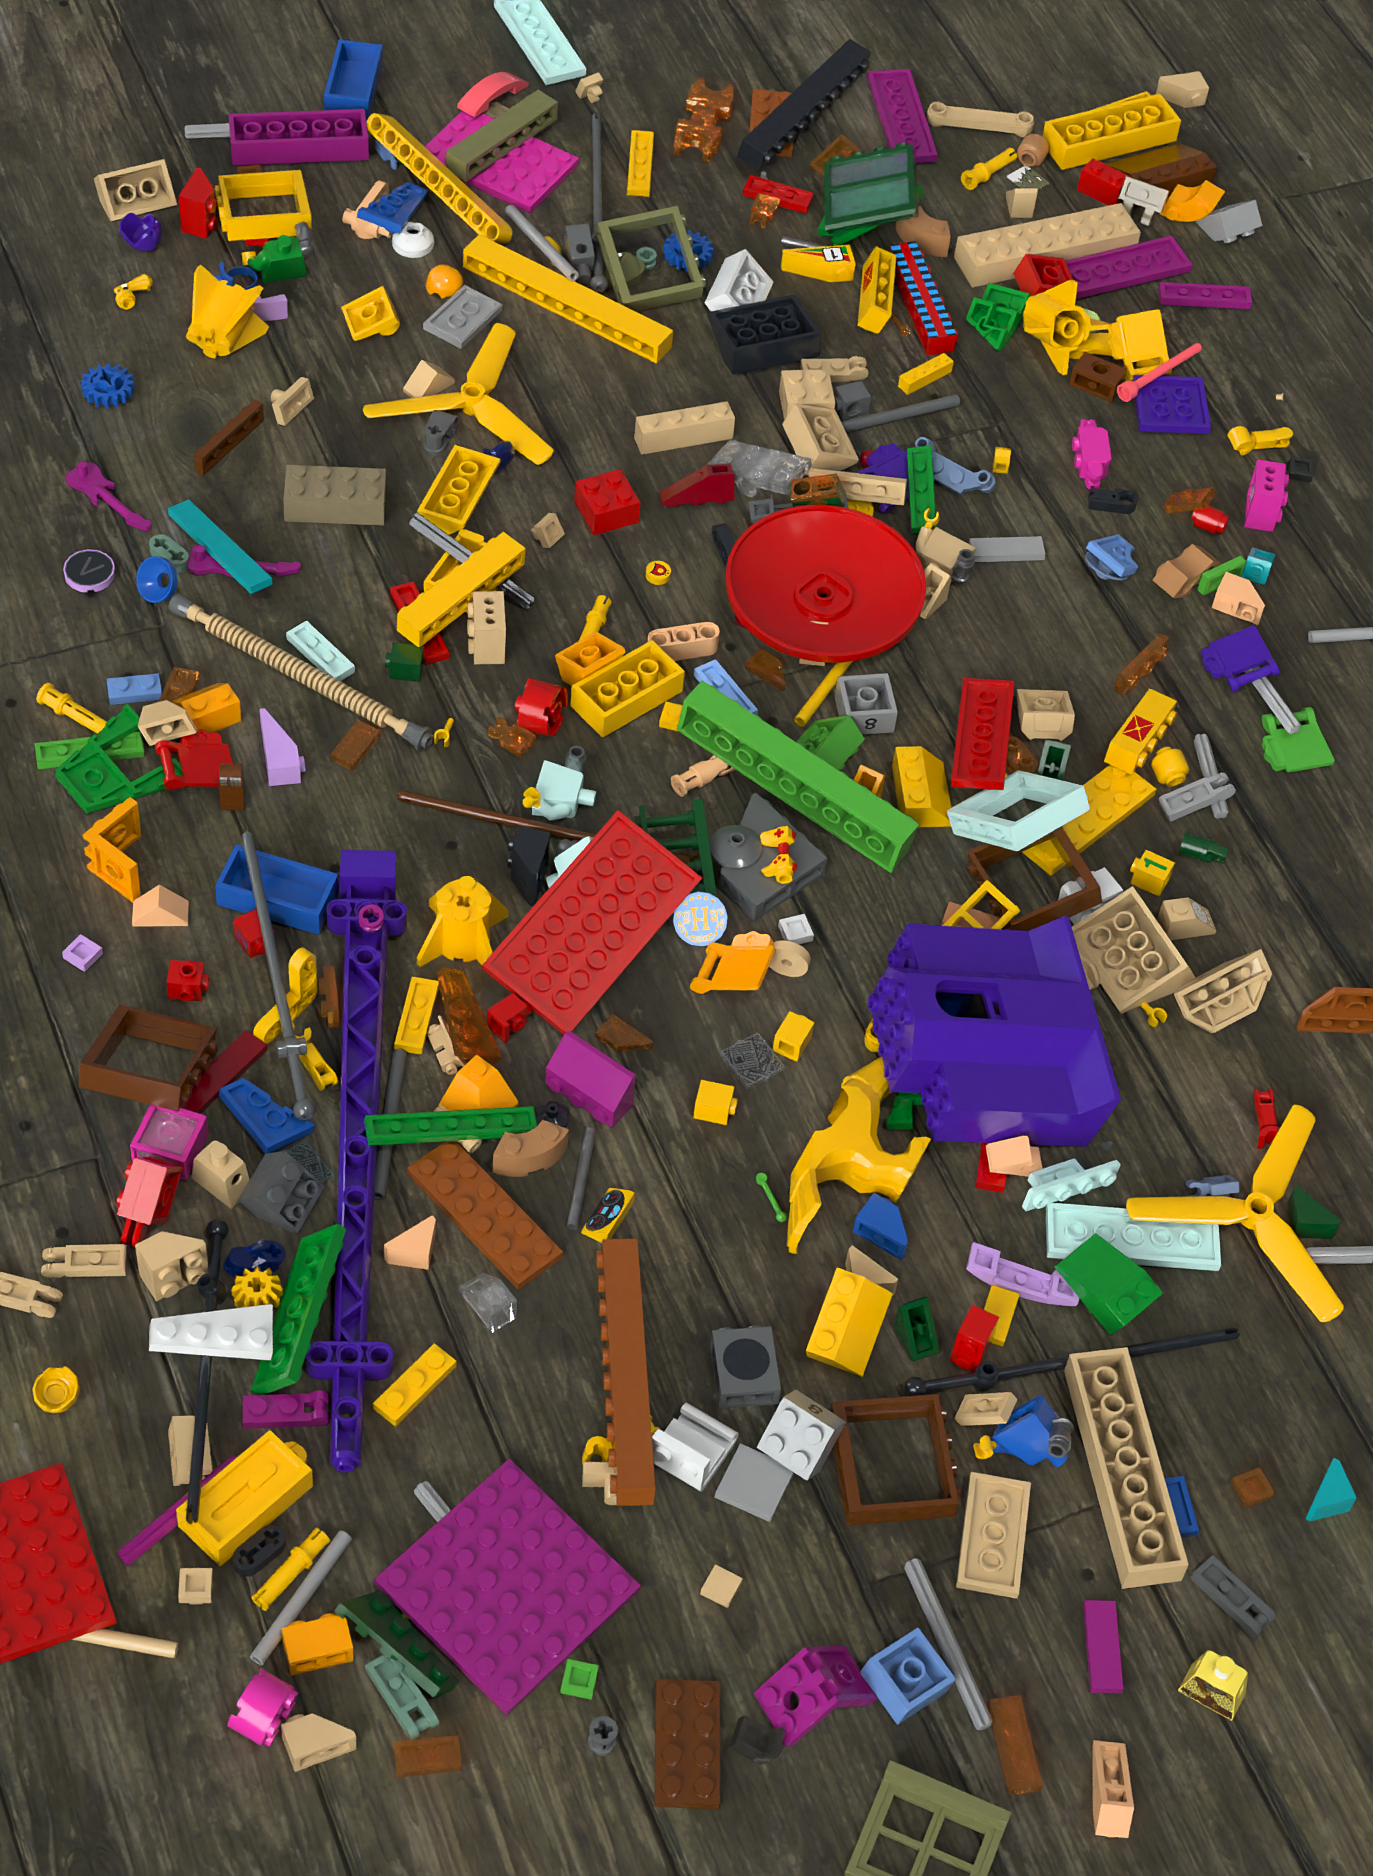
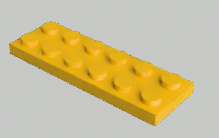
M1109 765L1083 785L1085 793L1088 795L1087 800L1090 810L1062 825L1080 854L1155 796L1157 789L1135 771L1131 775ZM1051 840L1022 851L1050 876L1066 865Z

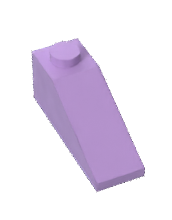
M265 708L260 709L261 732L269 786L301 783L300 772H305L304 756L299 757L297 745Z

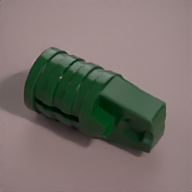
M1185 831L1178 854L1193 857L1207 863L1214 861L1224 864L1228 848L1217 845V842L1212 839L1199 837Z

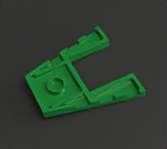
M128 703L123 706V710L116 717L113 716L105 723V727L97 735H92L88 739V743L80 751L76 750L55 770L57 780L86 814L123 803L129 797L136 799L166 790L163 783V778L165 777L163 765L130 782L103 751V749L139 730L138 723L140 717ZM173 758L172 761L176 775L183 777L180 763Z

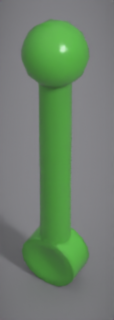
M758 1173L756 1175V1183L762 1185L777 1213L776 1220L778 1222L786 1221L787 1214L781 1211L767 1184V1175L765 1173Z

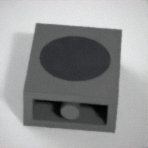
M753 1325L741 1329L724 1327L719 1330H713L710 1348L719 1408L778 1404L781 1386L771 1326Z

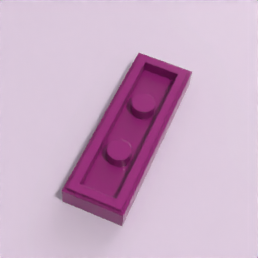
M1085 1600L1083 1612L1090 1693L1121 1694L1123 1691L1116 1601Z

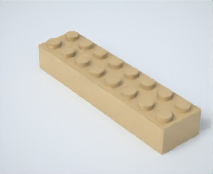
M1122 203L959 236L957 238L954 258L970 285L977 287L988 283L1015 279L1013 272L1025 254L1064 258L1066 261L1138 244L1141 232Z
M1128 1348L1070 1354L1064 1373L1122 1589L1182 1581L1189 1564Z

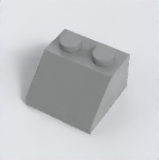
M1256 200L1232 204L1212 211L1206 217L1196 220V223L1213 241L1223 240L1224 243L1237 240L1236 235L1239 234L1242 237L1255 233V228L1263 226Z

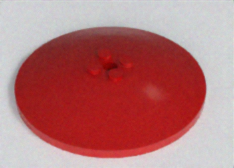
M796 506L780 510L760 519L738 538L730 552L726 566L725 585L728 600L735 615L746 629L756 638L780 652L816 662L838 663L857 661L875 656L892 648L905 638L920 618L926 595L924 569L911 545L897 531L884 522L860 511L839 506ZM818 594H821V595L827 594L829 597H828V598H822V597L818 596ZM811 621L826 622L828 624H818Z

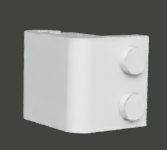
M686 1402L681 1407L680 1412L682 1414L678 1420L673 1418L664 1432L657 1429L652 1436L653 1462L697 1490L703 1491L733 1448L739 1433Z

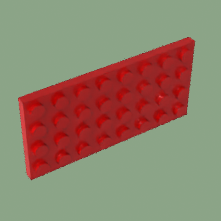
M617 810L483 963L481 968L507 990L514 993L520 1000L527 1002L534 1012L564 1035L568 1030L573 1032L676 911L684 899L699 884L702 877Z

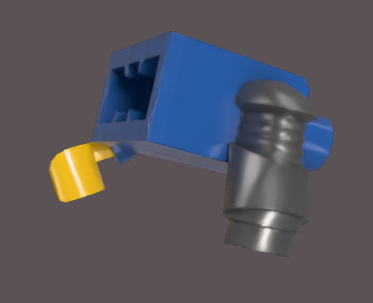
M1039 1395L1013 1410L1006 1424H998L993 1438L990 1439L989 1436L985 1435L980 1438V1443L973 1444L975 1456L978 1459H986L991 1457L993 1453H1007L1020 1458L1028 1465H1035L1047 1458L1055 1467H1059L1068 1458L1067 1453L1071 1448L1070 1433L1073 1431L1074 1426L1067 1418L1058 1417L1044 1397Z

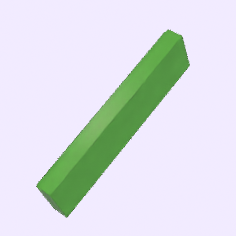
M141 731L128 735L103 749V751L112 761L144 757ZM90 737L34 743L37 768L46 769L61 766L76 750L80 751L88 743Z

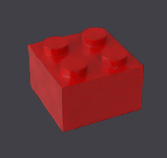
M621 469L575 482L574 502L593 535L639 523L640 501Z

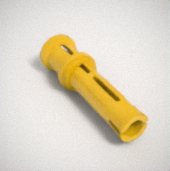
M1008 148L986 163H977L972 170H966L961 174L963 186L968 190H974L980 182H987L991 174L1016 161L1017 153L1009 156L1015 150Z
M51 683L44 684L37 694L36 700L39 704H46L54 709L57 715H66L96 734L105 727L107 721L75 703L70 694L61 693Z

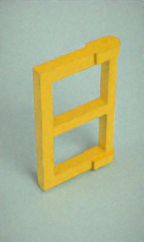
M986 880L943 926H955L964 918L974 928H984L968 912L987 892L1008 910L990 929H1002L1020 910L1017 905H1014L995 886Z

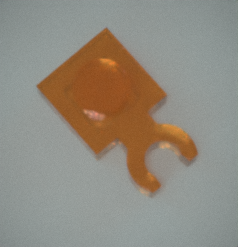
M758 193L751 207L749 224L753 225L755 221H760L761 228L764 229L767 219H773L779 207L780 199Z
M501 717L496 718V726L499 728H494L491 725L488 726V735L494 739H499L501 747L519 758L536 742V735L516 723L509 727L506 720Z

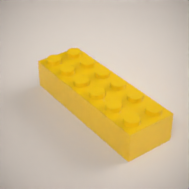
M1159 93L1046 121L1042 137L1048 142L1049 154L1061 170L1087 164L1092 158L1099 161L1175 142L1181 119Z

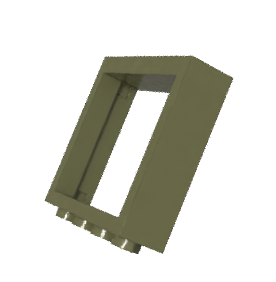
M678 206L598 222L596 236L619 304L637 312L702 297L703 287H706L703 274L699 273L698 256L692 252V238L690 234L686 233L685 216L680 214ZM672 222L691 283L630 296L611 235Z

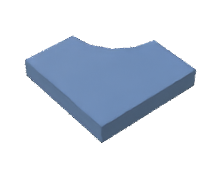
M1119 534L1089 541L1086 547L1087 550L1120 577L1135 574L1138 569V565L1131 558L1135 548Z

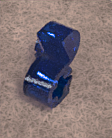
M261 1240L249 1247H234L230 1250L224 1261V1269L230 1276L235 1278L236 1276H243L245 1268L250 1272H255L257 1265L261 1272L268 1268L275 1272L285 1259L286 1251L278 1242Z

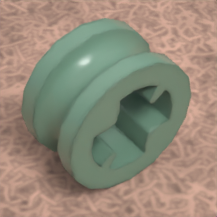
M649 247L638 249L636 257L643 262L645 270L655 267L656 251Z

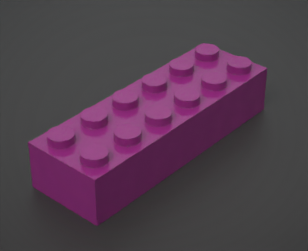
M364 109L228 114L232 165L368 160V133Z

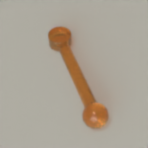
M892 312L891 318L901 329V334L903 336L909 335V328L904 327Z

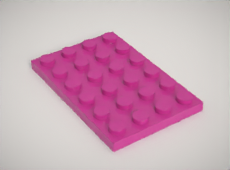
M461 111L425 148L446 166V151L494 120V118L483 113L473 117ZM531 137L467 182L462 179L460 180L531 214L579 166V158L535 137Z

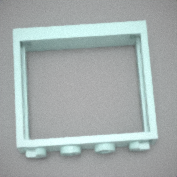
M1018 770L1005 778L1004 790L984 789L947 810L953 834L1019 851L1089 811L1090 807L1084 786ZM1023 798L1046 803V805L1016 822L993 816Z

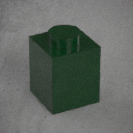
M393 643L391 653H386L385 668H389V679L420 682L423 668V646L419 648L416 645Z

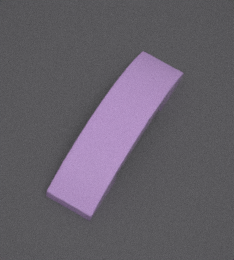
M975 1242L972 1243L966 1269L982 1281L1019 1293V1297L1053 1305L1077 1306L1079 1297L1057 1270L1050 1275L999 1258L1001 1251Z

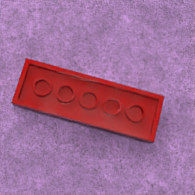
M963 678L951 787L1004 790L1014 681Z

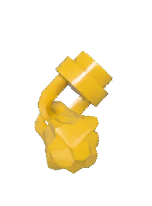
M142 274L126 284L115 287L114 292L117 294L115 300L118 306L125 310L131 309L136 300L132 292L150 290L153 284L152 278Z

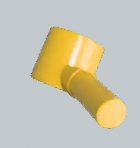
M452 718L447 720L444 729H439L434 733L435 745L439 739H445L444 747L450 745L449 731L454 723Z
M1146 1002L1141 1004V1007L1149 1016L1147 1020L1151 1027H1156L1158 1024V1020L1155 1017H1158L1162 1023L1165 1022L1167 1013L1164 1009H1153Z

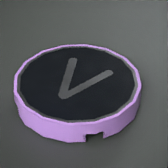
M98 550L78 551L71 555L64 564L63 571L66 583L72 589L88 593L87 590L101 591L108 587L115 577L113 560L106 553Z

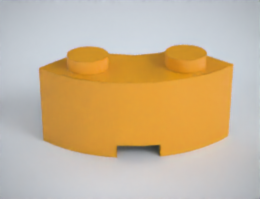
M1207 180L1197 187H1185L1178 184L1168 198L1160 215L1167 217L1169 220L1181 222L1202 219L1210 214L1225 191Z

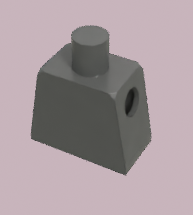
M589 224L568 225L565 227L562 254L578 272L579 276L577 279L582 284L591 281L595 260ZM580 245L581 250H576V247Z

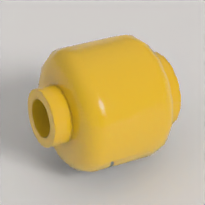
M1164 747L1158 750L1151 763L1157 780L1168 787L1183 783L1189 773V766L1183 752L1179 749H1171V747Z

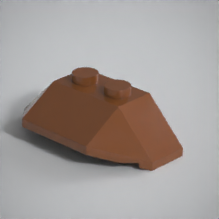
M1333 987L1326 989L1302 1011L1297 1024V1031L1373 1034V988Z

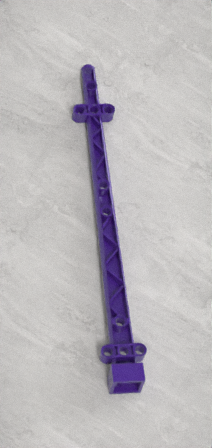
M341 850V899H335L327 905V927L329 931L336 935H345L337 1223L345 1228L346 1232L343 1238V1248L338 1253L335 1266L333 1341L313 1342L310 1350L305 1355L306 1371L310 1377L319 1380H332L330 1464L340 1472H351L361 1464L365 1380H383L388 1378L393 1372V1350L390 1345L383 1342H367L377 1145L368 1146L364 1119L366 1115H379L388 936L403 934L407 928L406 906L404 903L396 900V851ZM369 904L377 905L384 914L382 928L373 933L372 931H364L359 924V911L362 907ZM368 913L367 916L365 915V917H369L367 918L369 923L376 922L379 919L374 917L372 913ZM355 1152H360V1153H362V1154H360V1155H355V1154H353V1153H355ZM353 1202L361 1203L359 1205H351ZM316 1358L325 1359V1361L321 1363H316L313 1360H315ZM348 1358L356 1360L353 1363L344 1362V1360ZM384 1359L386 1362L379 1364L375 1363L374 1360ZM344 1413H352L354 1416H352L351 1418H343L341 1415Z

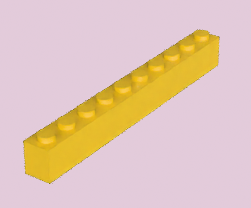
M480 234L463 249L464 268L656 364L672 348L673 330L575 281H569L568 278Z

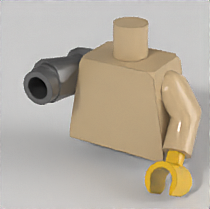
M928 508L924 512L925 527H921L916 541V554L921 561L924 572L931 563L951 575V582L953 580L956 582L968 580V573L975 564L974 555L976 548L937 527L932 530V526L939 522L940 517L937 511L934 519H928L930 514V508Z

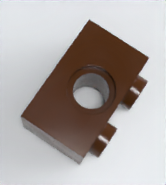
M1084 352L1073 367L1069 386L1112 403L1118 394L1117 387L1124 382L1127 369Z

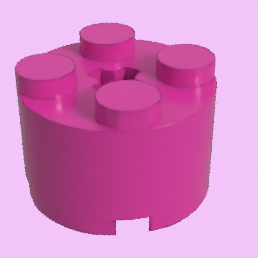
M261 1668L259 1669V1674L254 1675L236 1705L240 1711L237 1716L231 1715L228 1727L260 1746L265 1744L270 1747L280 1731L278 1727L281 1723V1717L287 1719L293 1711L298 1692L295 1691V1687Z

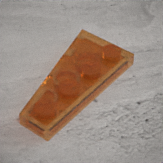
M443 967L437 973L454 1055L466 1059H472L478 1055L487 1063L496 1064L502 1056L464 971Z

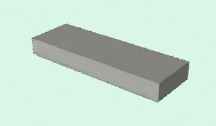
M1042 536L969 539V544L976 548L975 562L1044 560L1046 555Z

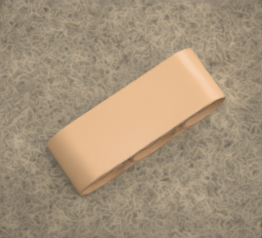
M711 622L675 626L651 631L647 642L653 640L674 661L698 658L716 653L720 631L719 627Z

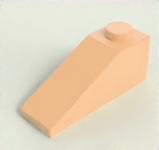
M1093 1740V1818L1095 1835L1128 1838L1134 1803L1125 1743Z

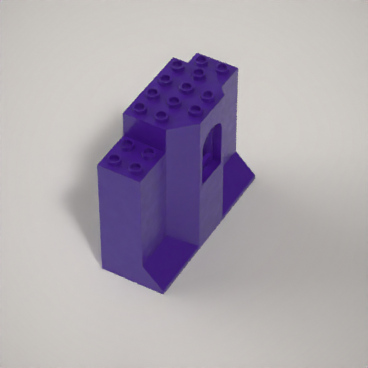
M1061 917L1030 931L907 924L902 934L899 935L892 951L888 953L887 963L889 967L882 978L878 980L873 993L868 997V1009L872 1012L873 1031L877 1034L879 1042L878 1051L883 1059L885 1067L884 1077L888 1080L890 1092L921 1093V1103L925 1106L927 1127L931 1130L933 1141L994 1143L1020 1136H1028L1030 1145L1087 1147L1119 1104L1121 1097L1069 917ZM940 992L982 994L988 1019L950 1016L938 1005L935 994ZM993 1004H998L1000 1015H995Z

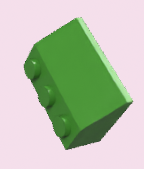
M850 715L814 721L796 742L802 744L805 749L817 757L823 758L829 765L840 771L844 768L846 760L857 753L859 745L865 738Z

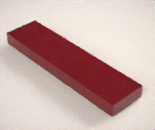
M245 1030L209 1064L207 1071H202L198 1086H193L189 1101H184L181 1108L201 1114L219 1097L220 1088L235 1082L268 1050L267 1044Z

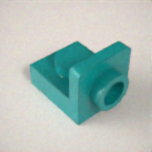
M1252 547L1242 578L1265 585L1276 554Z

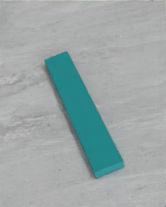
M190 500L168 508V515L199 545L204 546L205 551L250 594L272 585V577Z

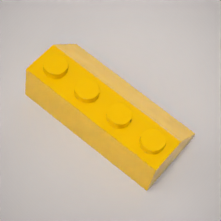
M454 445L417 512L448 535L464 529L498 468L500 459Z

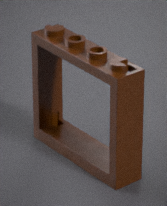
M1062 826L1019 851L988 843L967 851L969 864L966 865V868L972 878H977V886L980 888L986 880L992 884L984 868L1047 840H1051L1082 889L1017 919L1012 918L1002 928L1003 930L1030 931L1061 917H1072L1103 903L1098 882ZM989 892L985 894L989 898L988 904L992 913L1002 917L1008 910Z
M119 1004L80 1063L79 1087L179 1111L184 1101H189L193 1086H198L202 1071H207L211 1056H216L219 1043L216 1041L217 1028ZM125 1035L196 1051L177 1083L105 1066Z
M939 1394L832 1402L830 1412L846 1421L834 1444L846 1526L955 1517L958 1505L962 1504L960 1498L961 1488L955 1485L954 1477L957 1476V1466L955 1459H950L949 1450L952 1449V1439L950 1432H945L944 1423L947 1421V1413L944 1407L940 1405ZM927 1417L942 1499L861 1505L848 1423Z

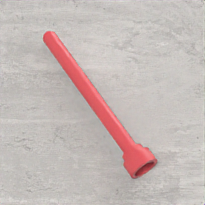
M1195 343L1135 381L1123 382L1117 387L1118 396L1125 402L1132 400L1137 396L1140 388L1202 350L1201 344Z

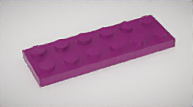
M910 69L868 71L867 81L888 148H896V144L908 142L909 145L913 144L916 150V163L937 162L938 154ZM907 155L892 158L893 164L907 163Z
M1173 236L1065 261L1073 280L1078 282L1076 299L1191 272L1193 266Z

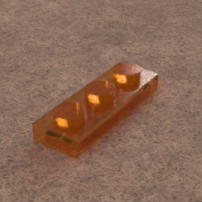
M1160 633L1118 674L1114 689L1116 693L1123 696L1129 689L1133 690L1139 683L1140 678L1143 675L1147 676L1152 671L1154 664L1157 661L1161 662L1166 657L1169 637Z
M1021 1695L990 1699L988 1707L1009 1795L1041 1791L1043 1785Z

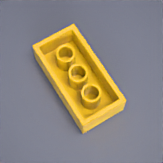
M651 640L572 685L570 706L604 738L683 692L685 671Z

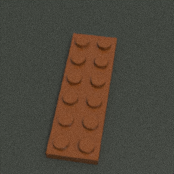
M445 1141L407 1167L409 1177L517 1290L563 1258V1251L456 1141Z

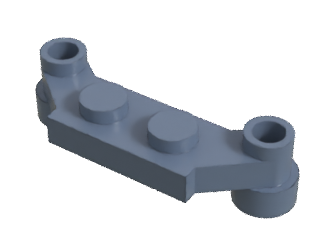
M920 437L916 440L915 447L927 445L932 448L934 481L961 496L965 492L973 490L990 493L996 488L997 482L992 473L986 470L973 473L936 453V447L931 440L925 437Z

